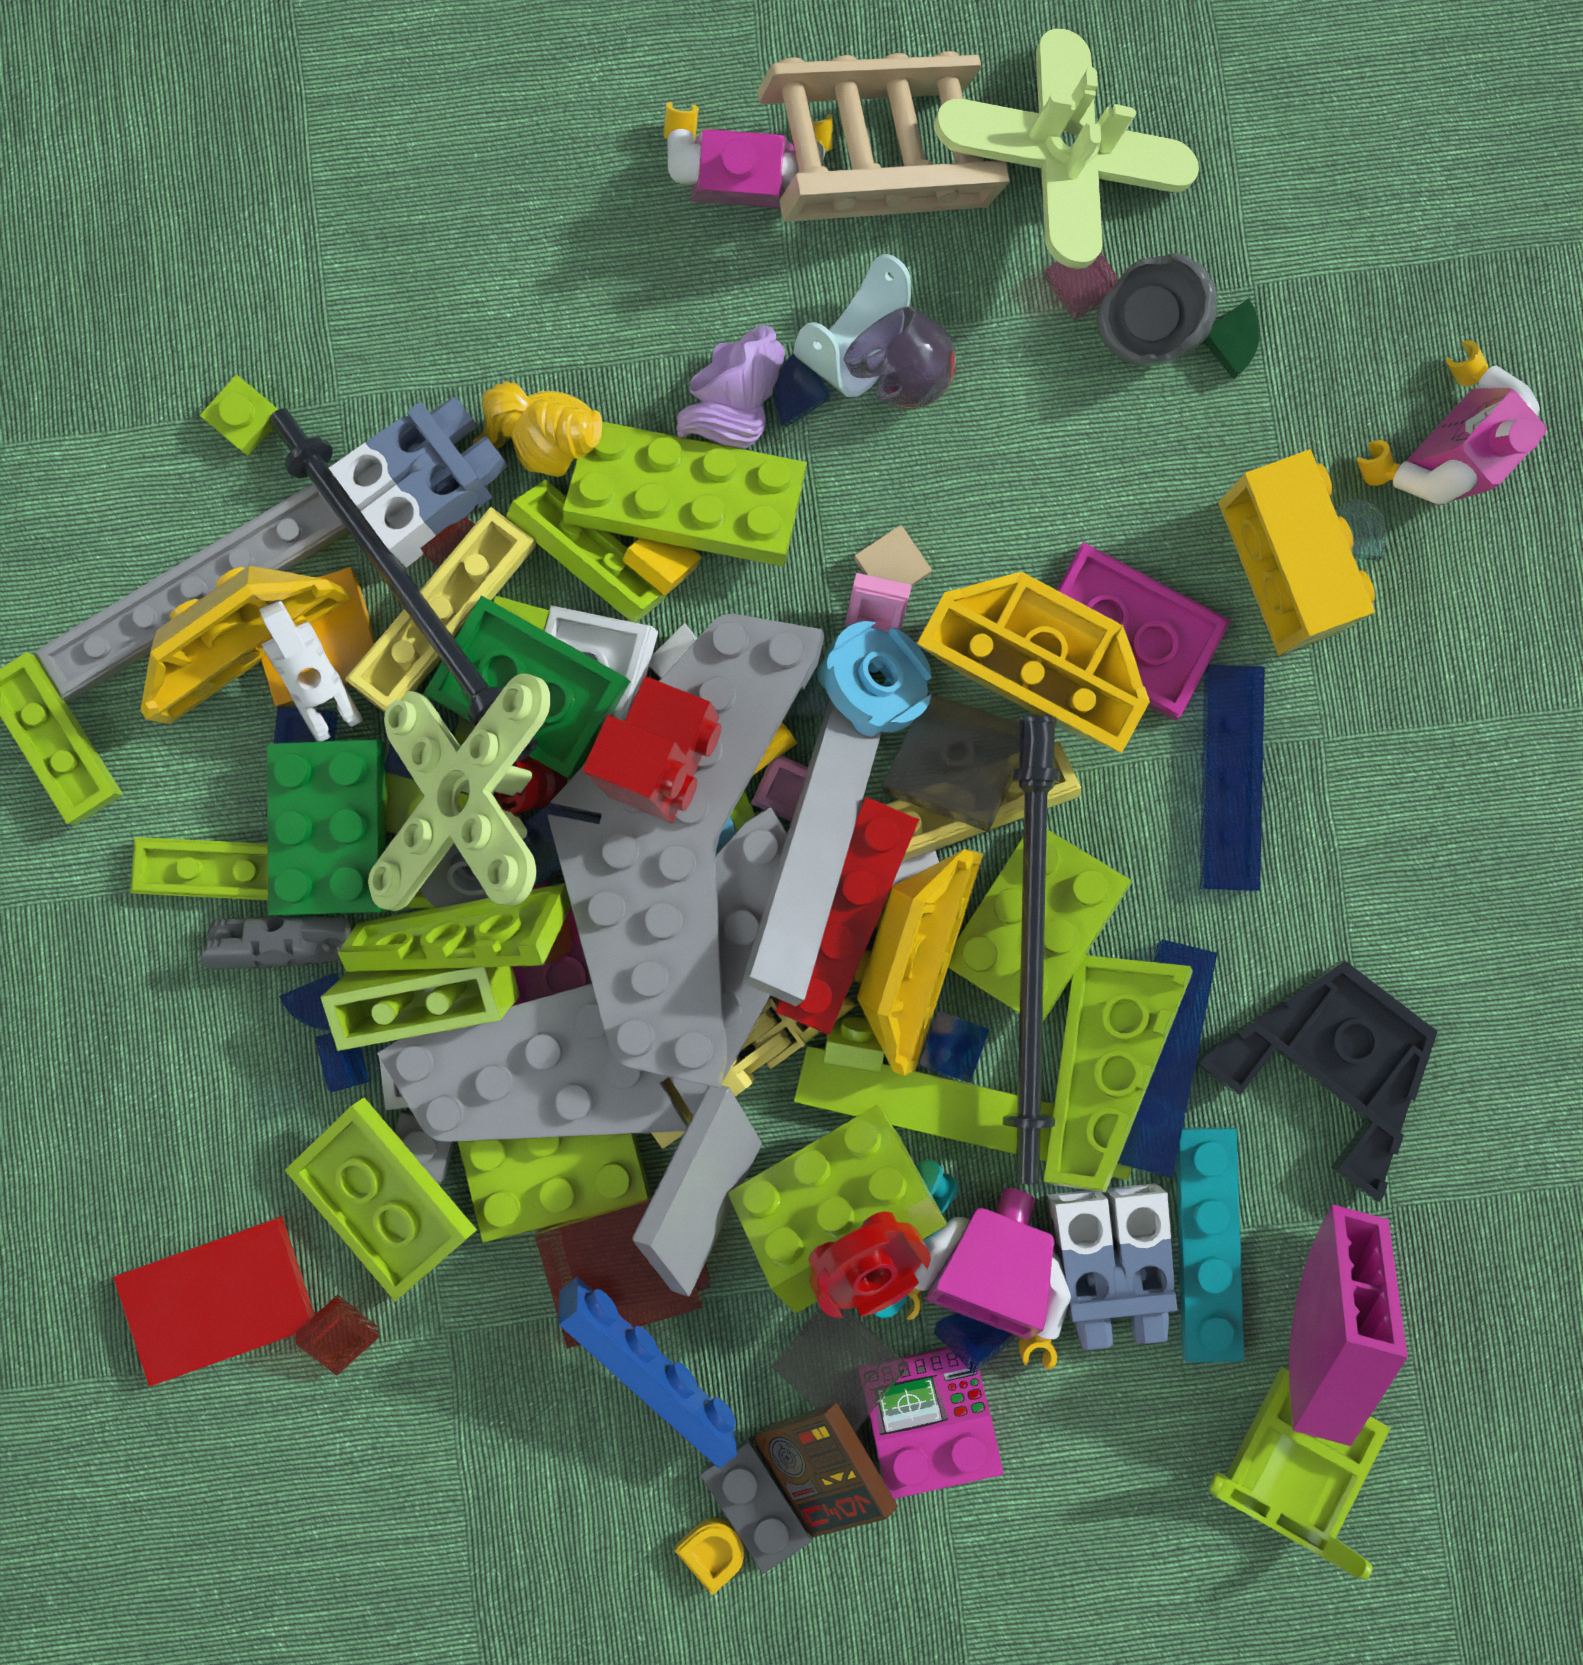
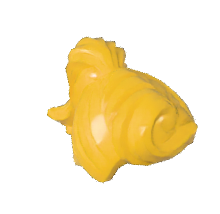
M505 381L501 385L498 383L494 384L490 390L484 391L481 403L484 414L483 432L473 440V445L486 436L495 449L512 439L516 457L525 470L560 477L565 475L573 459H582L598 445L602 435V417L600 412L591 410L586 403L566 393L540 391L527 396L515 382L509 383Z

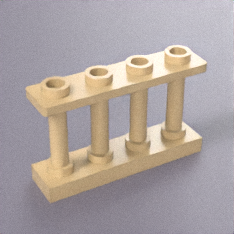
M954 51L938 53L933 57L909 58L906 54L895 53L882 59L857 60L854 56L844 55L833 58L830 61L804 62L801 58L793 57L772 64L757 90L760 104H785L799 173L794 175L779 200L783 221L989 207L1010 182L1006 162H983V159L980 157L952 150L954 163L933 165L931 161L925 159L912 97L939 95L941 105L952 99H963L962 93L982 67L979 55H959ZM889 98L904 164L903 167L881 168L879 164L874 163L860 99ZM837 100L851 161V170L828 171L826 167L821 165L808 102Z

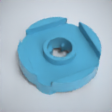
M870 621L858 622L843 630L827 648L824 661L817 671L818 680L826 689L833 704L852 722L854 728L865 736H875L880 732H896L910 725L926 710L930 703L931 694L927 696V682L932 678L928 660L919 646L908 635L894 627L888 632L879 628H871L876 622ZM868 669L872 673L881 671L884 674L886 680L882 683V686L871 678Z

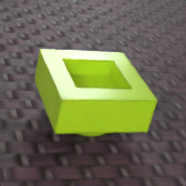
M236 374L200 416L248 457L273 429L269 423V418L278 409Z
M861 1017L837 1019L831 1034H827L824 1063L881 1073L884 1052L868 1020Z

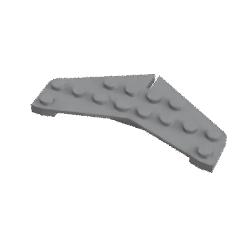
M725 614L716 618L662 677L660 682L710 701L719 715L717 723H720L722 726L721 734L713 753L709 757L702 755L693 777L697 778L698 783L689 807L685 811L678 810L673 823L609 798L582 771L585 764L550 802L556 808L601 817L600 824H594L547 814L609 1049L615 1060L626 1067L721 1089L727 1063L726 1028L723 1027L715 853L721 831L799 690L805 688L818 664L824 640L822 629L740 614Z
M771 807L746 822L715 856L723 1027L726 1028L727 1063L722 1083L771 995L742 983L788 835ZM592 984L512 1006L500 1021L399 1039L377 1053L423 1131L437 1141L686 1131L689 1125L663 1083L669 1077L626 1067L617 1062L612 1056ZM670 1077L690 1112L694 1115L708 1086Z

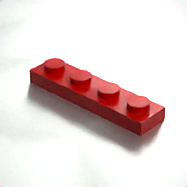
M868 797L865 798L856 819L805 1000L797 1006L780 1000L776 1013L825 1034H831L920 819Z

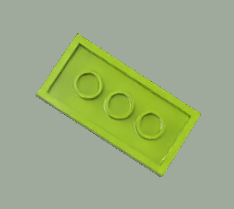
M602 421V435L598 445L582 459H577L563 507V521L566 524L785 567L806 475L807 462Z

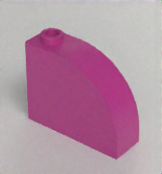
M1332 1204L1310 1249L1293 1314L1289 1350L1293 1431L1351 1446L1408 1356L1389 1219Z

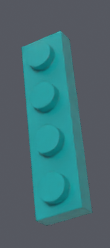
M1233 1127L1175 1128L1182 1358L1186 1362H1244L1237 1129Z

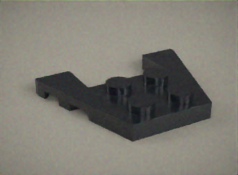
M1338 961L1199 1055L1194 1063L1234 1094L1241 1096L1274 1050H1276L1365 1119L1364 1124L1331 1168L1369 1198L1380 1202L1388 1186V1182L1385 1179L1393 1154L1398 1155L1404 1134L1401 1133L1410 1102L1411 1100H1416L1438 1031L1347 961Z

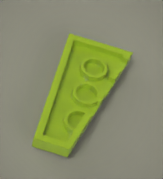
M560 884L531 890L528 897L515 906L497 904L490 898L359 922L339 949L338 955L346 972L544 965L569 912L571 902L566 885Z
M1089 955L1084 957L1072 977L1053 1112L1055 1127L1051 1128L1044 1182L1050 1185L1106 1193L1193 973L1191 966Z

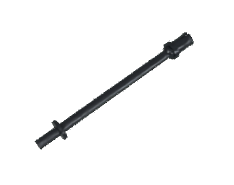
M287 409L276 410L270 416L269 423L290 450L285 460L286 470L290 475L299 479L309 477L467 694L470 699L467 716L477 726L504 688L490 687L401 564L388 550L361 513V510L355 505L330 471L328 463L333 455V448L329 442L322 440L320 437L308 438ZM533 736L514 763L522 761L537 748L536 744L539 741L535 736Z
M1050 716L1019 717V768L1013 769V781L1019 782V787L1024 792L1017 1113L1003 1116L1002 1125L1017 1127L1016 1183L1028 1185L1039 1184L1040 1128L1055 1127V1118L1041 1114L1048 792L1054 788V783L1059 782L1060 770L1054 769L1056 717Z

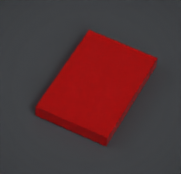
M282 1216L113 1277L149 1387L304 1332L318 1325Z

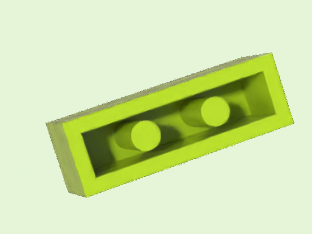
M512 966L357 971L346 973L321 996V1001L337 1051L500 1021L520 997Z

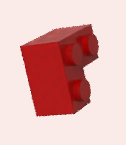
M645 676L625 721L607 715L582 771L609 798L673 823L678 810L685 811L694 797L698 780L693 776L702 755L709 757L718 743L722 728L721 724L717 723L719 715L710 701Z

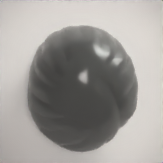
M1170 253L1164 256L1144 258L1136 261L1124 271L1116 286L1108 291L1100 302L1097 313V326L1101 339L1117 357L1137 366H1158L1174 362L1188 355L1208 337L1216 319L1217 291L1214 281L1210 278L1204 266L1184 254Z

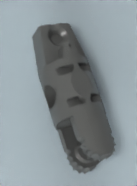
M307 915L216 920L211 922L207 938L210 940L208 944L204 943L201 949L199 963H202V967H207V969L222 970L308 966L309 964L339 960L338 951L345 940L348 939L351 933V926L347 918Z

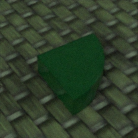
M1249 298L1214 323L1210 334L1203 341L1233 380L1240 376L1253 359L1260 339L1259 319Z

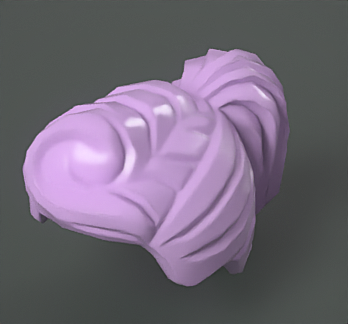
M760 325L749 330L739 342L719 343L715 346L712 363L698 372L690 381V393L702 402L690 405L679 412L677 415L678 424L676 426L678 437L686 438L691 434H697L723 446L743 449L756 442L765 430L766 417L762 404L772 395L773 387L779 377L778 371L783 364L785 348L776 340V333L771 327Z

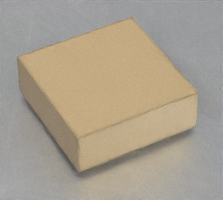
M902 525L856 554L854 558L865 575L912 585L911 588L930 576L933 571Z

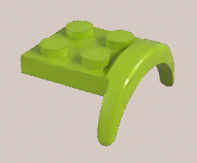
M1281 1366L1227 1473L1215 1472L1208 1485V1490L1214 1497L1269 1526L1354 1577L1367 1580L1372 1573V1564L1336 1537L1391 1428L1370 1416L1351 1446L1293 1431L1289 1384L1290 1371Z

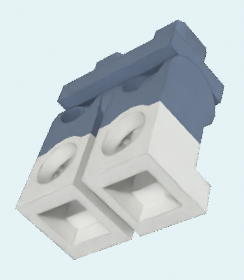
M456 396L437 406L431 412H428L420 401L407 411L409 416L395 421L329 467L330 471L355 505L361 510V513L388 550L406 568L424 554L420 549L447 526L466 517L476 504L480 507L490 500L492 495L485 486L492 482L508 466L486 436L462 454L456 449L454 444L478 427Z
M1156 1183L1107 1188L1106 1197L1101 1192L1090 1190L1047 1195L1050 1217L1054 1225L1057 1253L1061 1258L1067 1286L1071 1294L1066 1313L1074 1324L1083 1349L1094 1350L1113 1346L1111 1318L1126 1316L1131 1317L1132 1335L1136 1343L1166 1342L1168 1340L1169 1326L1168 1312L1177 1311L1167 1192Z

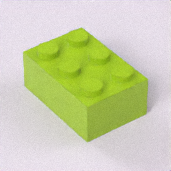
M878 1104L727 1193L770 1288L794 1314L817 1302L809 1281L812 1268L808 1258L811 1252L824 1243L836 1242L845 1235L861 1228L863 1222L871 1215L884 1211L894 1214L897 1222L913 1225L918 1230L922 1239L948 1225L901 1138Z

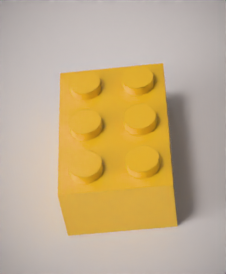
M1311 449L1246 472L1218 501L1278 656L1339 634L1375 613L1372 604L1375 600L1372 582L1366 572L1363 570L1359 571L1351 552L1353 548L1351 529L1343 517L1337 516L1330 499L1332 493L1330 476L1323 464L1316 463Z

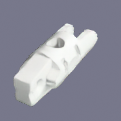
M281 600L274 601L260 608L259 611L262 619L273 637L262 643V647L273 667L287 686L292 700L315 740L322 742L330 738L327 723L314 706L322 704L332 697L337 702L336 707L343 720L348 722L351 727L362 722L363 718L339 674L324 653L322 644L309 621L296 627ZM306 668H311L310 670H308V671H306V672H301L302 670H304V669H306Z

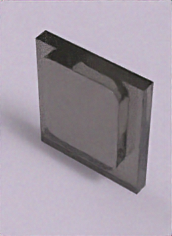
M819 1307L772 1365V1368L815 1409L837 1402L852 1429L856 1432L909 1365L848 1309H840L844 1318H833L825 1314Z

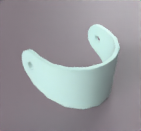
M889 254L879 255L872 262L855 297L829 330L821 324L811 322L807 323L799 331L793 351L794 355L846 397H858L871 388L885 371L899 344L907 321L911 298L910 274L905 265L895 256ZM888 272L893 275L894 279L889 277Z

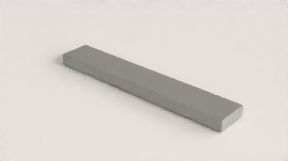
M314 483L39 648L34 654L61 699L71 702L150 654L155 632L171 620L169 618L170 613L179 605L193 599L200 600L217 588L215 586L216 581L228 571L238 567L246 568L251 565L285 572L349 532Z
M829 699L742 980V983L794 1006L805 1000L882 733L880 732L875 736H865L859 733L854 728L852 722L836 708L831 699Z

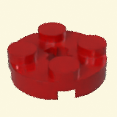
M878 1212L868 1217L863 1222L861 1228L845 1235L836 1242L824 1243L811 1252L808 1258L812 1268L809 1279L810 1286L821 1310L828 1316L844 1318L840 1309L856 1307L860 1317L871 1315L892 1306L912 1292L919 1284L914 1273L921 1263L928 1270L931 1256L921 1235L913 1225L897 1222L894 1214L891 1212Z

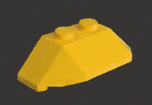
M251 565L246 568L238 567L228 571L216 581L215 586L217 588L200 600H189L176 607L169 615L171 620L156 630L141 704L142 714L146 720L172 724L261 662V659L266 656L262 643L273 637L262 619L259 611L260 608L274 601L281 600L297 627L307 621L313 625L352 597L345 588L327 579Z
M1023 572L944 592L917 642L919 647L970 680L1038 716L1056 717V725L1060 728L1118 753L1123 752L1150 702L1145 686L1143 687L1123 625Z
M963 849L891 887L889 896L875 925L878 931L872 951L865 950L856 971L855 982L861 983L857 999L893 1072L906 1076L916 1070L984 853Z

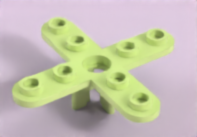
M1052 29L1042 36L1036 48L1039 113L966 99H952L940 107L934 121V128L939 140L955 152L1041 168L1046 247L1051 256L1060 264L1069 268L1081 269L1091 265L1102 249L1099 179L1168 192H1182L1188 189L1196 179L1199 165L1194 153L1185 144L1177 140L1127 131L1126 129L1136 115V111L1131 107L1114 104L1113 108L1107 107L1097 124H1095L1094 98L1098 82L1097 71L1092 67L1090 49L1086 42L1074 32L1066 29ZM1063 131L1077 136L1072 147L1066 145L1061 139L1060 135Z
M519 674L513 677L461 747L425 695L414 691H405L402 700H395L388 706L384 717L387 737L425 797L370 871L368 879L371 897L378 907L397 911L407 906L453 843H455L486 894L493 902L515 906L528 897L536 878V864L532 853L522 840L527 835V829L519 817L514 816L512 812L502 810L493 794L499 792L514 796L516 792L521 793L532 778L531 771L512 766V764L542 726L548 715L550 692L544 680L530 674ZM461 791L469 793V798L464 808L459 807Z

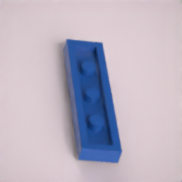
M578 1276L560 1290L559 1326L719 1469L737 1456L734 1433L736 1420L732 1411L723 1400L718 1397L711 1399L697 1386L694 1376L686 1366L680 1362L673 1364L658 1350L654 1339L641 1326L633 1327L619 1315L614 1302L605 1292L600 1289L593 1291Z

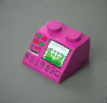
M971 1342L860 1366L884 1483L894 1499L1004 1475L993 1422Z

